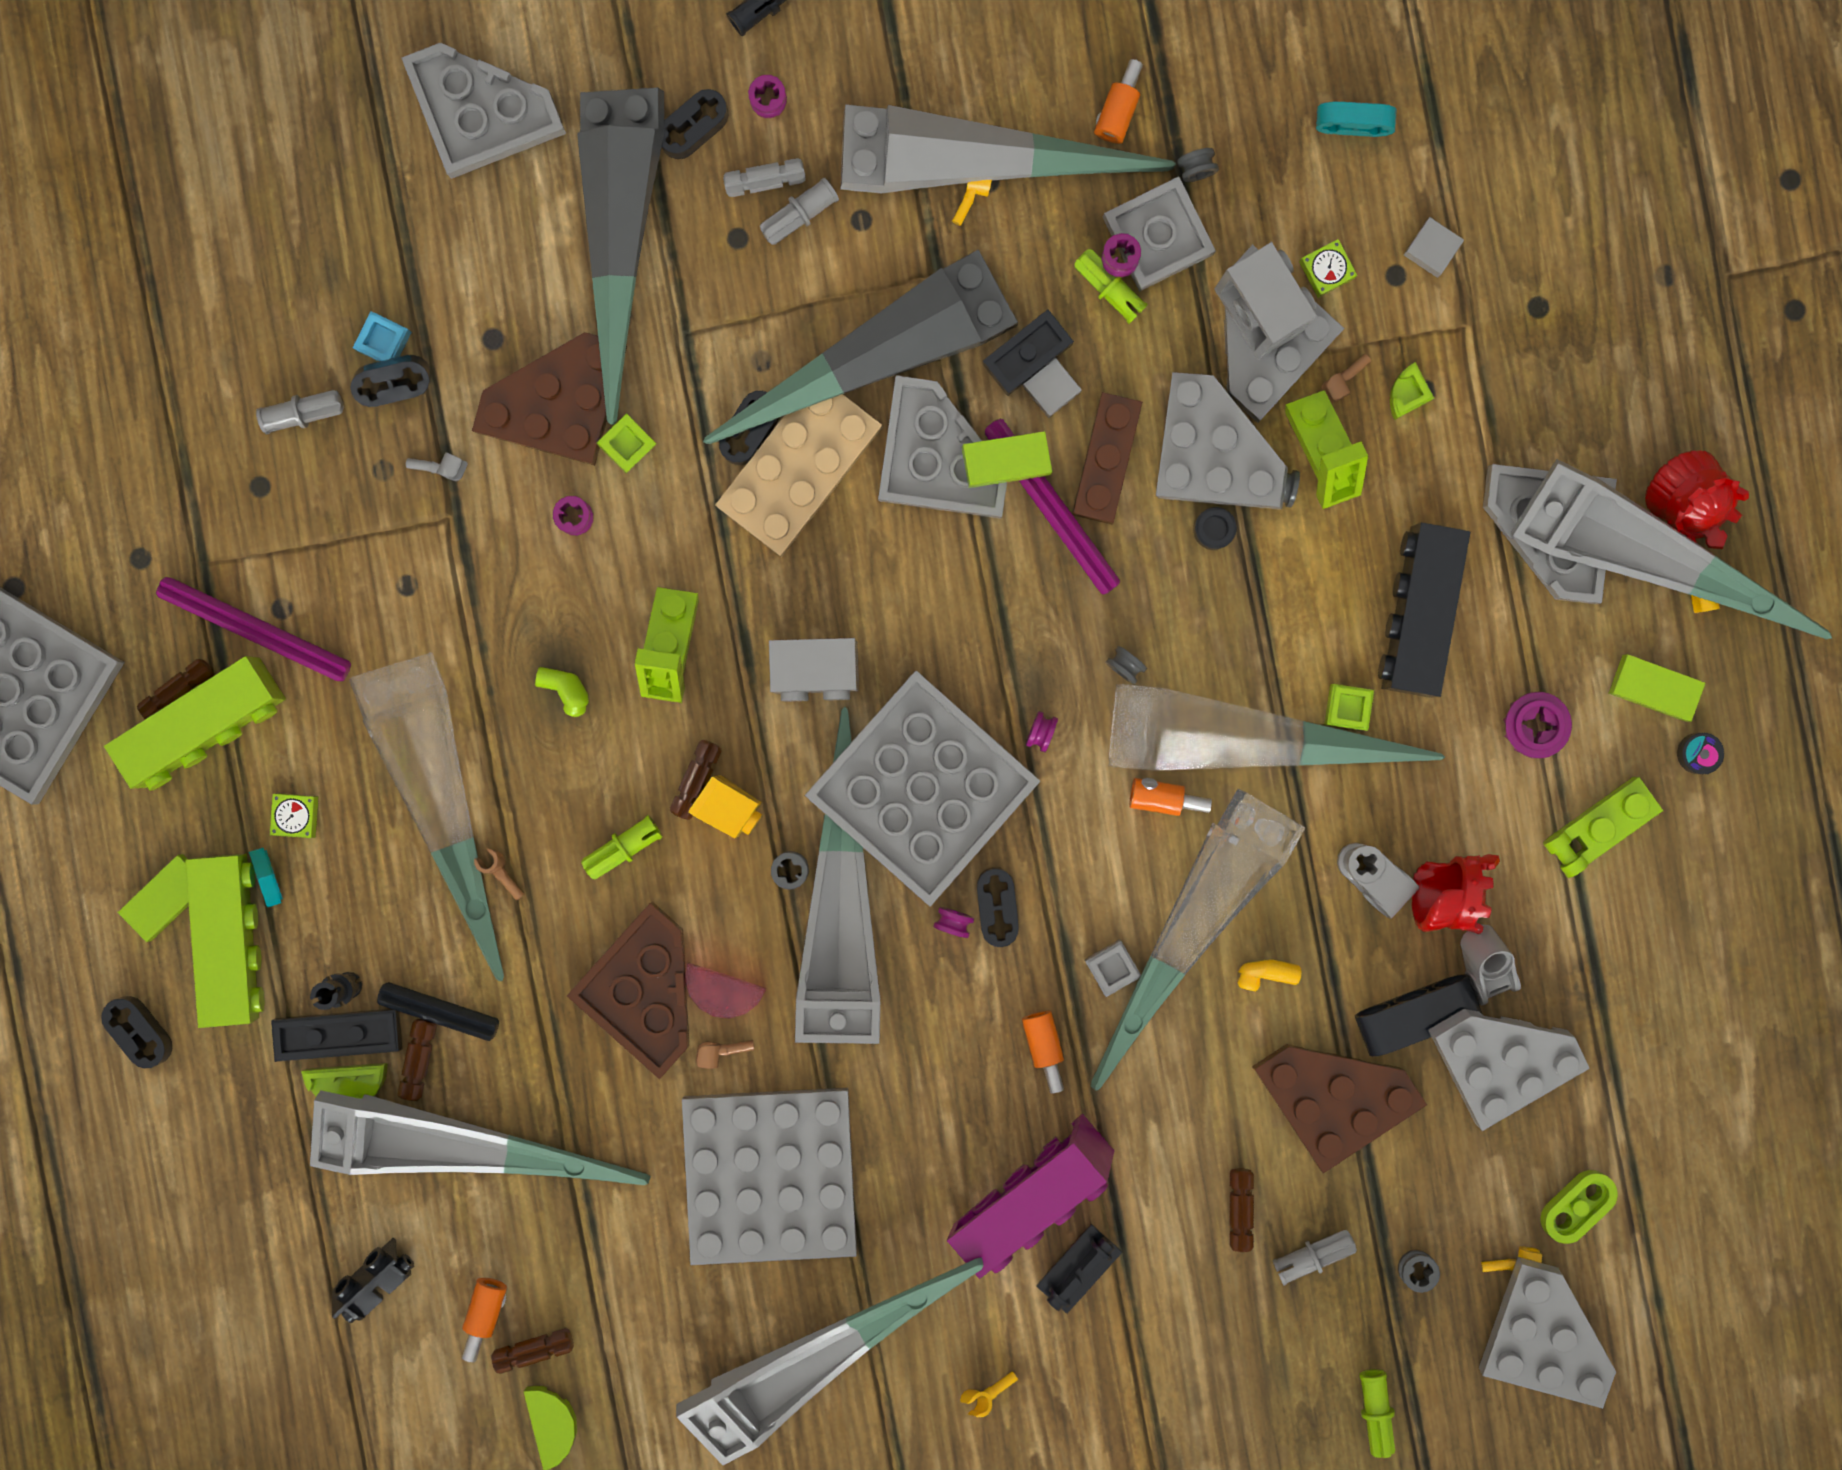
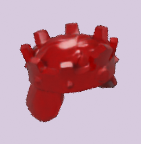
M1702 450L1686 451L1679 454L1678 457L1675 456L1667 461V464H1664L1658 470L1646 489L1645 502L1646 507L1653 515L1667 520V524L1695 543H1697L1696 539L1705 538L1708 548L1723 549L1728 535L1719 528L1727 520L1733 523L1739 521L1742 514L1736 509L1738 500L1746 501L1749 498V491L1739 486L1740 481L1729 477L1711 453Z
M1487 854L1483 857H1480V855L1455 856L1450 863L1426 861L1421 867H1418L1417 872L1414 873L1413 880L1419 886V889L1412 896V912L1417 927L1423 932L1440 930L1447 927L1448 929H1461L1481 934L1484 926L1477 923L1479 917L1490 918L1492 908L1485 905L1486 890L1494 888L1493 878L1483 876L1482 870L1495 869L1500 862L1499 855Z

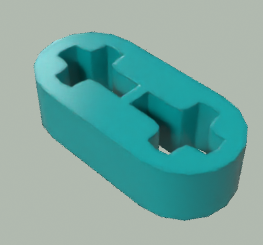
M1326 102L1317 107L1316 130L1321 133L1369 137L1391 135L1395 132L1397 109L1385 104Z

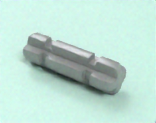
M796 158L784 161L785 165L781 166L776 162L746 168V173H740V170L726 172L723 177L726 193L729 197L745 195L744 191L750 190V193L781 188L783 183L789 182V186L801 184L805 181L803 163L801 159Z

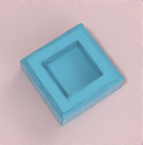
M370 311L353 349L378 362L400 357L412 332Z

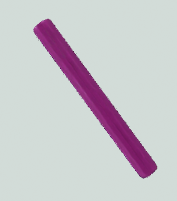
M1001 418L992 422L985 429V435L989 440L1015 436ZM1045 476L1018 480L1098 591L1104 595L1117 587L1120 579Z
M164 577L159 583L156 590V595L159 598L335 681H344L350 672L351 663L348 660L169 577Z

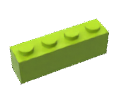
M245 656L104 745V748L130 789L148 788L149 791H152L168 783L172 779L170 773L182 765L184 768H189L204 760L208 756L205 751L217 743L220 746H224L239 738L243 734L240 728L251 721L258 724L278 712L275 706L285 701L286 698L259 657Z
M247 854L187 859L185 863L198 1028L250 1024L259 1018V1012H263L265 1006L263 988L257 987L256 970L261 969L262 958L259 945L254 946L253 929L258 927V909L256 904H251L249 887H254L255 885L253 864L247 861Z

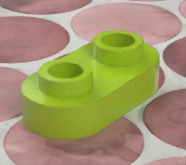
M1586 1170L1579 1173L1543 1208L1540 1221L1545 1233L1555 1241L1563 1244L1578 1241L1616 1204L1618 1192L1615 1183L1608 1176L1596 1170ZM1591 1184H1595V1194L1593 1196L1587 1197V1187ZM1560 1213H1566V1221L1561 1225H1556V1217Z

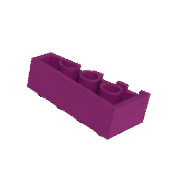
M1083 1113L1071 1123L1073 1125L1072 1134L1062 1142L1055 1136L1043 1147L1044 1150L1035 1159V1165L1031 1169L1028 1165L1023 1164L1013 1172L1004 1183L1003 1188L1005 1191L1002 1194L997 1189H994L953 1224L947 1242L965 1263L982 1257L984 1266L982 1270L975 1274L979 1279L991 1270L995 1274L1003 1270L1013 1259V1253L1021 1247H1024L1025 1250L1032 1248L1044 1236L1043 1231L1053 1223L1057 1226L1062 1225L1075 1213V1206L1086 1198L1089 1202L1095 1200L1107 1189V1181L1115 1151Z

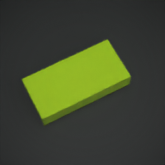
M1045 431L967 443L961 447L969 488L1052 474Z
M1626 654L1622 655L1608 694L1676 719L1692 722L1706 683Z
M183 854L177 855L117 912L145 942H150L157 937L189 906L185 863L187 858Z

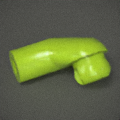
M544 667L538 668L535 680L536 687L557 691L564 704L563 710L567 715L579 717L586 712L589 697L577 675Z

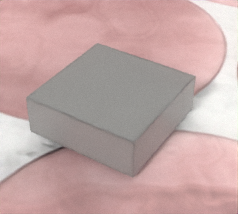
M1429 217L1404 253V256L1438 278L1464 239Z
M1056 358L1023 384L1024 389L1048 418L1082 391Z
M1120 939L1084 960L1105 997L1141 977L1140 972Z

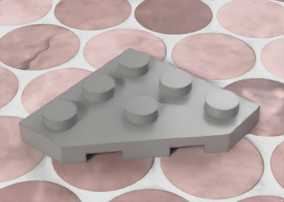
M442 43L402 57L446 173L451 179L567 134L552 95L546 88L534 83L529 84L511 76L507 71L484 61L474 60Z
M1252 244L1236 263L1253 254L1258 249ZM1317 303L1314 310L1317 317L1300 335L1259 360L1255 357L1225 308L1224 335L1228 372L1226 379L1227 393L1257 423L1345 329Z
M1172 372L1156 497L1159 499L1282 510L1288 467L1214 375Z
M897 375L895 377L878 501L1001 519L1007 482L973 488L968 487L961 447L963 444L980 442L982 440L964 416L959 413L937 381Z
M1496 464L1488 466L1483 508L1555 600L1601 604L1606 570L1549 555L1512 536V529L1549 471ZM1597 477L1616 490L1617 479Z
M1463 1009L1428 1030L1473 1121L1481 1131L1590 1069L1576 1038L1566 1029L1556 1027L1547 1029L1534 1026L1531 1022L1502 1016L1498 1019L1483 1016L1478 1011Z
M1518 1257L1479 1366L1482 1376L1603 1409L1616 1370L1566 1280L1557 1267Z

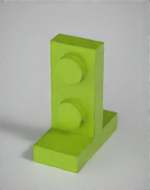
M1325 390L1286 404L1285 414L1318 479L1316 497L1322 509L1360 496L1363 489L1368 454L1362 442L1351 444Z
M657 587L644 648H638L635 659V669L641 697L682 703L685 691L683 673L699 602L698 593Z

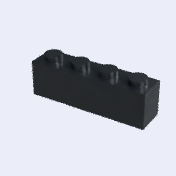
M1421 522L1411 526L1410 532L1406 531L1404 533L1400 547V555L1405 557L1402 573H1397L1393 585V597L1398 598L1395 614L1391 613L1388 617L1385 631L1386 638H1390L1387 655H1382L1378 668V678L1383 679L1381 689L1428 698L1441 697L1471 531Z

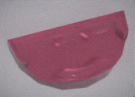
M692 963L687 964L685 982L689 996L699 1009L713 1017L730 1019L746 1014L758 1005L767 989Z

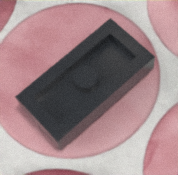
M1047 309L985 358L982 364L1006 395L1009 396L1052 360L1070 348L1074 341L1049 309Z

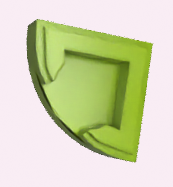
M1416 362L1404 369L1392 386L1390 409L1394 420L1435 399Z

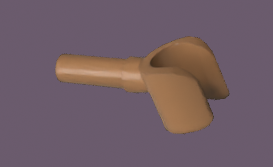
M1363 354L1349 368L1332 376L1322 384L1321 390H1325L1331 404L1351 394L1346 381L1352 379L1371 362L1368 355Z
M487 849L494 858V863L489 869L481 859L475 858L474 865L476 869L482 873L493 874L516 901L524 895L504 869L505 858L501 852Z
M753 1040L728 1045H720L719 1043L709 1041L703 1042L697 1048L696 1064L699 1068H718L719 1055L754 1051Z

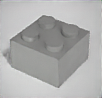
M1272 242L1228 268L1214 288L1257 360L1300 335L1317 317L1314 311L1316 303L1313 296L1304 286L1299 287L1291 274L1294 272L1289 257L1283 250L1277 251Z
M855 638L769 640L770 692L780 694L781 701H809L808 693H823V700H850V692H859L858 642Z

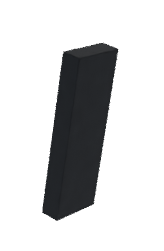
M393 1009L286 1017L271 1020L275 1062L398 1052L403 1049L400 1012Z

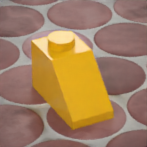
M717 775L711 777L688 812L735 839L739 837L742 831L749 835L762 816L761 813L756 811L762 802L724 776Z

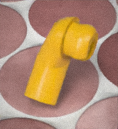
M1274 959L1248 962L1243 964L1238 970L1241 974L1237 983L1240 988L1250 991H1257L1260 988L1261 978L1297 985L1301 979L1302 971L1299 965Z

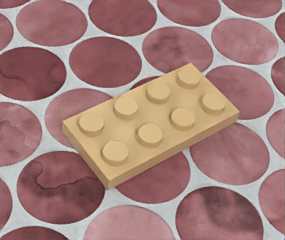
M843 394L787 414L777 424L715 506L782 558L883 426Z

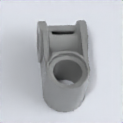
M1351 843L1343 847L1338 854L1337 865L1342 875L1363 893V896L1372 906L1389 919H1392L1419 889V886L1409 875L1394 865L1380 850L1373 846ZM1358 855L1365 856L1363 863L1366 867L1363 871L1357 869L1360 865L1356 860Z
M1481 924L1484 926L1481 934L1467 931L1460 942L1466 968L1465 974H1468L1478 1003L1481 1006L1487 1004L1488 998L1508 990L1516 992L1521 989L1513 954L1494 928Z

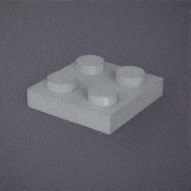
M1176 177L1103 215L1104 222L1111 236L1120 233L1129 234L1140 244L1141 257L1137 268L1131 273L1139 292L1213 256L1216 252L1180 177ZM1118 248L1124 262L1126 263L1127 258L1129 255H1131V253L1128 252L1127 254H1124L1125 249Z

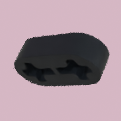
M711 89L701 90L664 120L662 149L665 154L670 158L685 159L725 126L729 114L727 104L720 93ZM706 103L710 107L717 104L715 108L717 117L712 119L706 115L697 123L695 122L703 114L701 110L703 104ZM691 126L684 134L686 140L684 145L680 146L676 142L669 145L671 142L669 133L675 130L680 134Z
M404 355L367 364L355 372L350 386L351 394L357 402L367 407H377L422 395L428 389L432 375L431 368L427 361L416 355ZM406 368H411L413 373H421L417 384H412L409 378L397 381L395 379L404 376ZM366 377H370L372 383L387 381V383L381 384L378 387L377 394H372L369 388L362 389L361 387Z
M761 390L749 393L733 417L767 392ZM779 418L748 429L750 433L745 439V444L749 449L745 454L739 451L735 456L731 455L732 448L728 444L731 438L740 439L744 431L720 440L719 449L721 454L731 464H747L767 439Z
M992 867L982 872L977 880L976 888L980 925L983 937L989 944L994 947H1005L1015 941L1019 931L1015 887L1012 877L1007 871ZM998 875L1000 882H1007V889L1000 891L1001 904L993 905L991 892L984 891L983 889L984 884L990 883V876ZM995 910H1002L1004 922L1007 924L1011 923L1012 925L1011 930L1005 931V938L997 939L995 932H988V926L995 924Z
M132 996L121 997L109 1002L103 1008L101 1018L104 1028L137 1067L144 1069L152 1068L165 1062L170 1057L173 1048L169 1035L138 998ZM130 1009L131 1014L127 1018L128 1022L120 1024L117 1020L121 1015L120 1010ZM154 1040L157 1044V1047L153 1050L154 1054L146 1056L143 1052L147 1046L146 1042Z

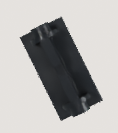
M1090 1224L1038 1282L1036 1287L1048 1296L1047 1301L1057 1311L1062 1309L1068 1314L1121 1255L1122 1251L1096 1227Z
M394 1238L382 1248H375L366 1257L363 1266L352 1276L347 1275L337 1283L332 1292V1317L334 1319L342 1314L349 1323H353L355 1320L361 1321L383 1301V1295L375 1290L377 1286L390 1294L411 1276L414 1262L406 1254H403L401 1257L397 1256L396 1240Z

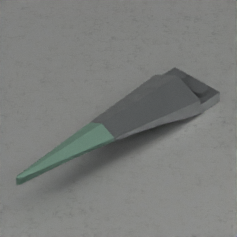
M658 87L580 93V132L577 133L606 416L607 421L611 425L617 422L636 276L651 194L664 139V91Z
M976 250L944 269L941 268L707 435L703 442L712 444L874 382L982 346L1018 326V321L980 251Z

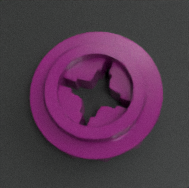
M1545 692L1524 694L1510 704L1507 716L1503 719L1506 729L1504 737L1510 741L1514 751L1529 758H1546L1558 753L1568 742L1572 731L1571 716L1565 704L1554 695ZM1538 713L1540 714V721L1546 723L1547 726H1553L1552 730L1538 731L1537 736L1534 737L1533 729L1523 725L1522 721L1535 719Z

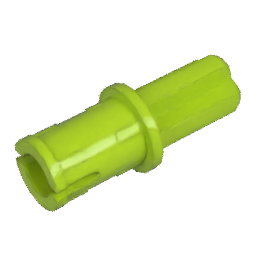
M1093 249L1086 250L1074 263L1075 269L1100 293L1098 298L1101 300L1104 297L1127 320L1128 324L1137 315L1126 305V302H1129L1139 313L1148 305L1121 279L1122 277H1115L1103 268L1101 258Z
M647 815L643 820L620 835L612 834L611 841L583 858L581 863L586 873L592 879H598L625 860L629 863L632 862L633 855L656 840H660L663 836L657 825L653 824L652 818Z
M1379 1369L1365 1370L1359 1374L1364 1400V1409L1361 1410V1416L1367 1422L1370 1452L1373 1457L1389 1458L1395 1453L1391 1420L1395 1416V1410L1389 1404L1387 1373Z

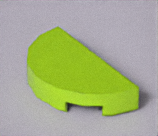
M388 1063L310 1068L302 1070L301 1073L305 1087L308 1091L311 1090L316 1097L320 1090L362 1099L364 1094L375 1096L386 1080Z
M527 1386L523 1392L543 1470H549L559 1465L569 1454L577 1435V1418L570 1402L566 1398L563 1400L557 1393L547 1390L545 1386Z

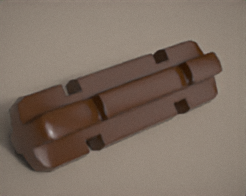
M203 659L193 661L185 668L186 672H179L155 690V696H148L138 703L137 709L144 719H147L196 688L197 685L212 678L215 673L210 665Z
M707 740L699 742L694 753L697 757L695 761L691 760L678 790L681 793L679 796H675L670 807V812L675 816L690 820L693 817L688 811L713 772V769H711L712 763H717L722 752L718 745Z
M416 1019L412 1022L410 1037L413 1039L411 1042H408L401 1074L405 1077L403 1081H400L397 1093L398 1097L403 1100L418 1101L423 1094L425 1083L421 1081L427 1075L433 1046L430 1044V1041L434 1039L437 1027L435 1023L423 1019Z
M1237 1168L1230 1171V1186L1233 1189L1230 1192V1225L1233 1230L1230 1231L1229 1245L1233 1251L1250 1252L1254 1248V1234L1250 1231V1229L1254 1228V1195L1250 1192L1251 1189H1254V1174L1249 1169Z
M564 1328L552 1332L550 1337L545 1334L515 1343V1346L512 1348L508 1345L496 1349L491 1355L493 1368L496 1373L502 1374L512 1371L515 1365L518 1368L551 1359L553 1354L556 1357L568 1354L574 1348V1342L570 1330Z

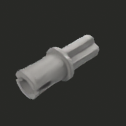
M824 177L819 183L796 199L792 196L788 198L789 204L762 222L759 226L766 240L771 245H775L803 224L806 227L811 225L809 220L832 203L839 200L838 195Z
M335 390L304 398L294 395L291 397V401L257 408L256 417L262 432H265L267 435L274 431L298 425L301 428H307L309 422L340 415L343 412L344 405L339 392Z
M1342 1230L1313 1244L1306 1241V1247L1281 1258L1273 1259L1272 1262L1277 1272L1294 1266L1278 1274L1283 1286H1285L1287 1283L1318 1270L1319 1274L1322 1273L1323 1267L1355 1254L1357 1249L1351 1234L1347 1230Z

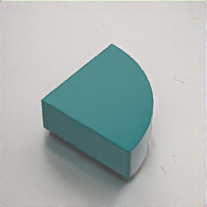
M260 848L250 851V858L266 906L271 907L282 903L281 900L283 898L267 850Z

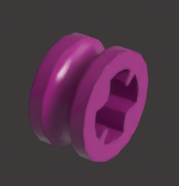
M761 75L750 84L748 90L749 100L753 111L758 116L774 118L784 111L787 104V95L783 83L777 77ZM766 88H772L774 96L779 95L778 99H771L769 105H763L761 97L756 98L758 94H765Z
M1120 233L1113 235L1104 245L1101 259L1103 268L1115 277L1129 276L1138 266L1141 257L1140 244L1129 234ZM1116 248H1124V254L1131 253L1126 263H1118V257L1114 259L1111 257L1115 254Z
M566 496L555 504L553 520L555 525L563 532L579 536L586 533L592 526L593 511L581 498ZM569 506L576 510L582 508L583 515H578L582 520L577 525L571 522L564 523L563 516H568L565 510Z
M1038 711L1028 735L1026 746L1038 745L1040 751L1045 753L1054 734L1058 718L1046 719L1043 715L1044 713Z
M939 907L938 913H940L941 918L939 921L934 922L933 927L955 936L968 938L970 933L967 931V926L973 923L975 918L959 911Z

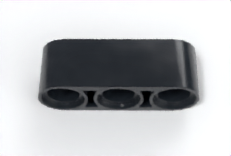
M1461 974L1358 1012L1355 1015V1019L1369 1056L1374 1057L1385 1055L1431 1038L1428 1031L1430 1028L1463 1009L1478 1011L1481 1014L1482 1011L1468 974Z

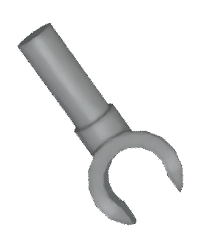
M445 452L440 464L434 461L411 458L406 460V468L429 471L452 481H459L468 465L466 461Z

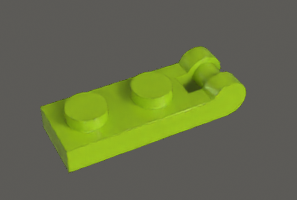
M1632 777L1549 836L1543 842V845L1550 854H1556L1562 863L1560 865L1561 870L1567 878H1571L1581 873L1595 859L1660 814L1663 809L1640 777ZM1575 838L1583 847L1577 853L1569 845Z

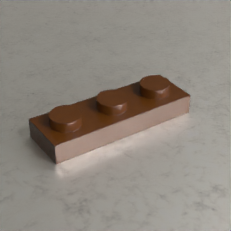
M1102 392L1074 504L1073 516L1111 525L1114 523L1142 401Z

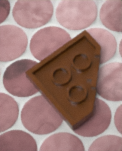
M584 332L484 389L472 431L480 435L595 466L600 449L596 442L603 436L607 423L598 336Z
M651 902L569 992L567 997L659 1080L689 1047L683 928L654 902Z
M1288 1044L1252 1066L1323 1174L1427 1106L1405 1070L1396 1066L1366 1062L1357 1058L1308 1050Z

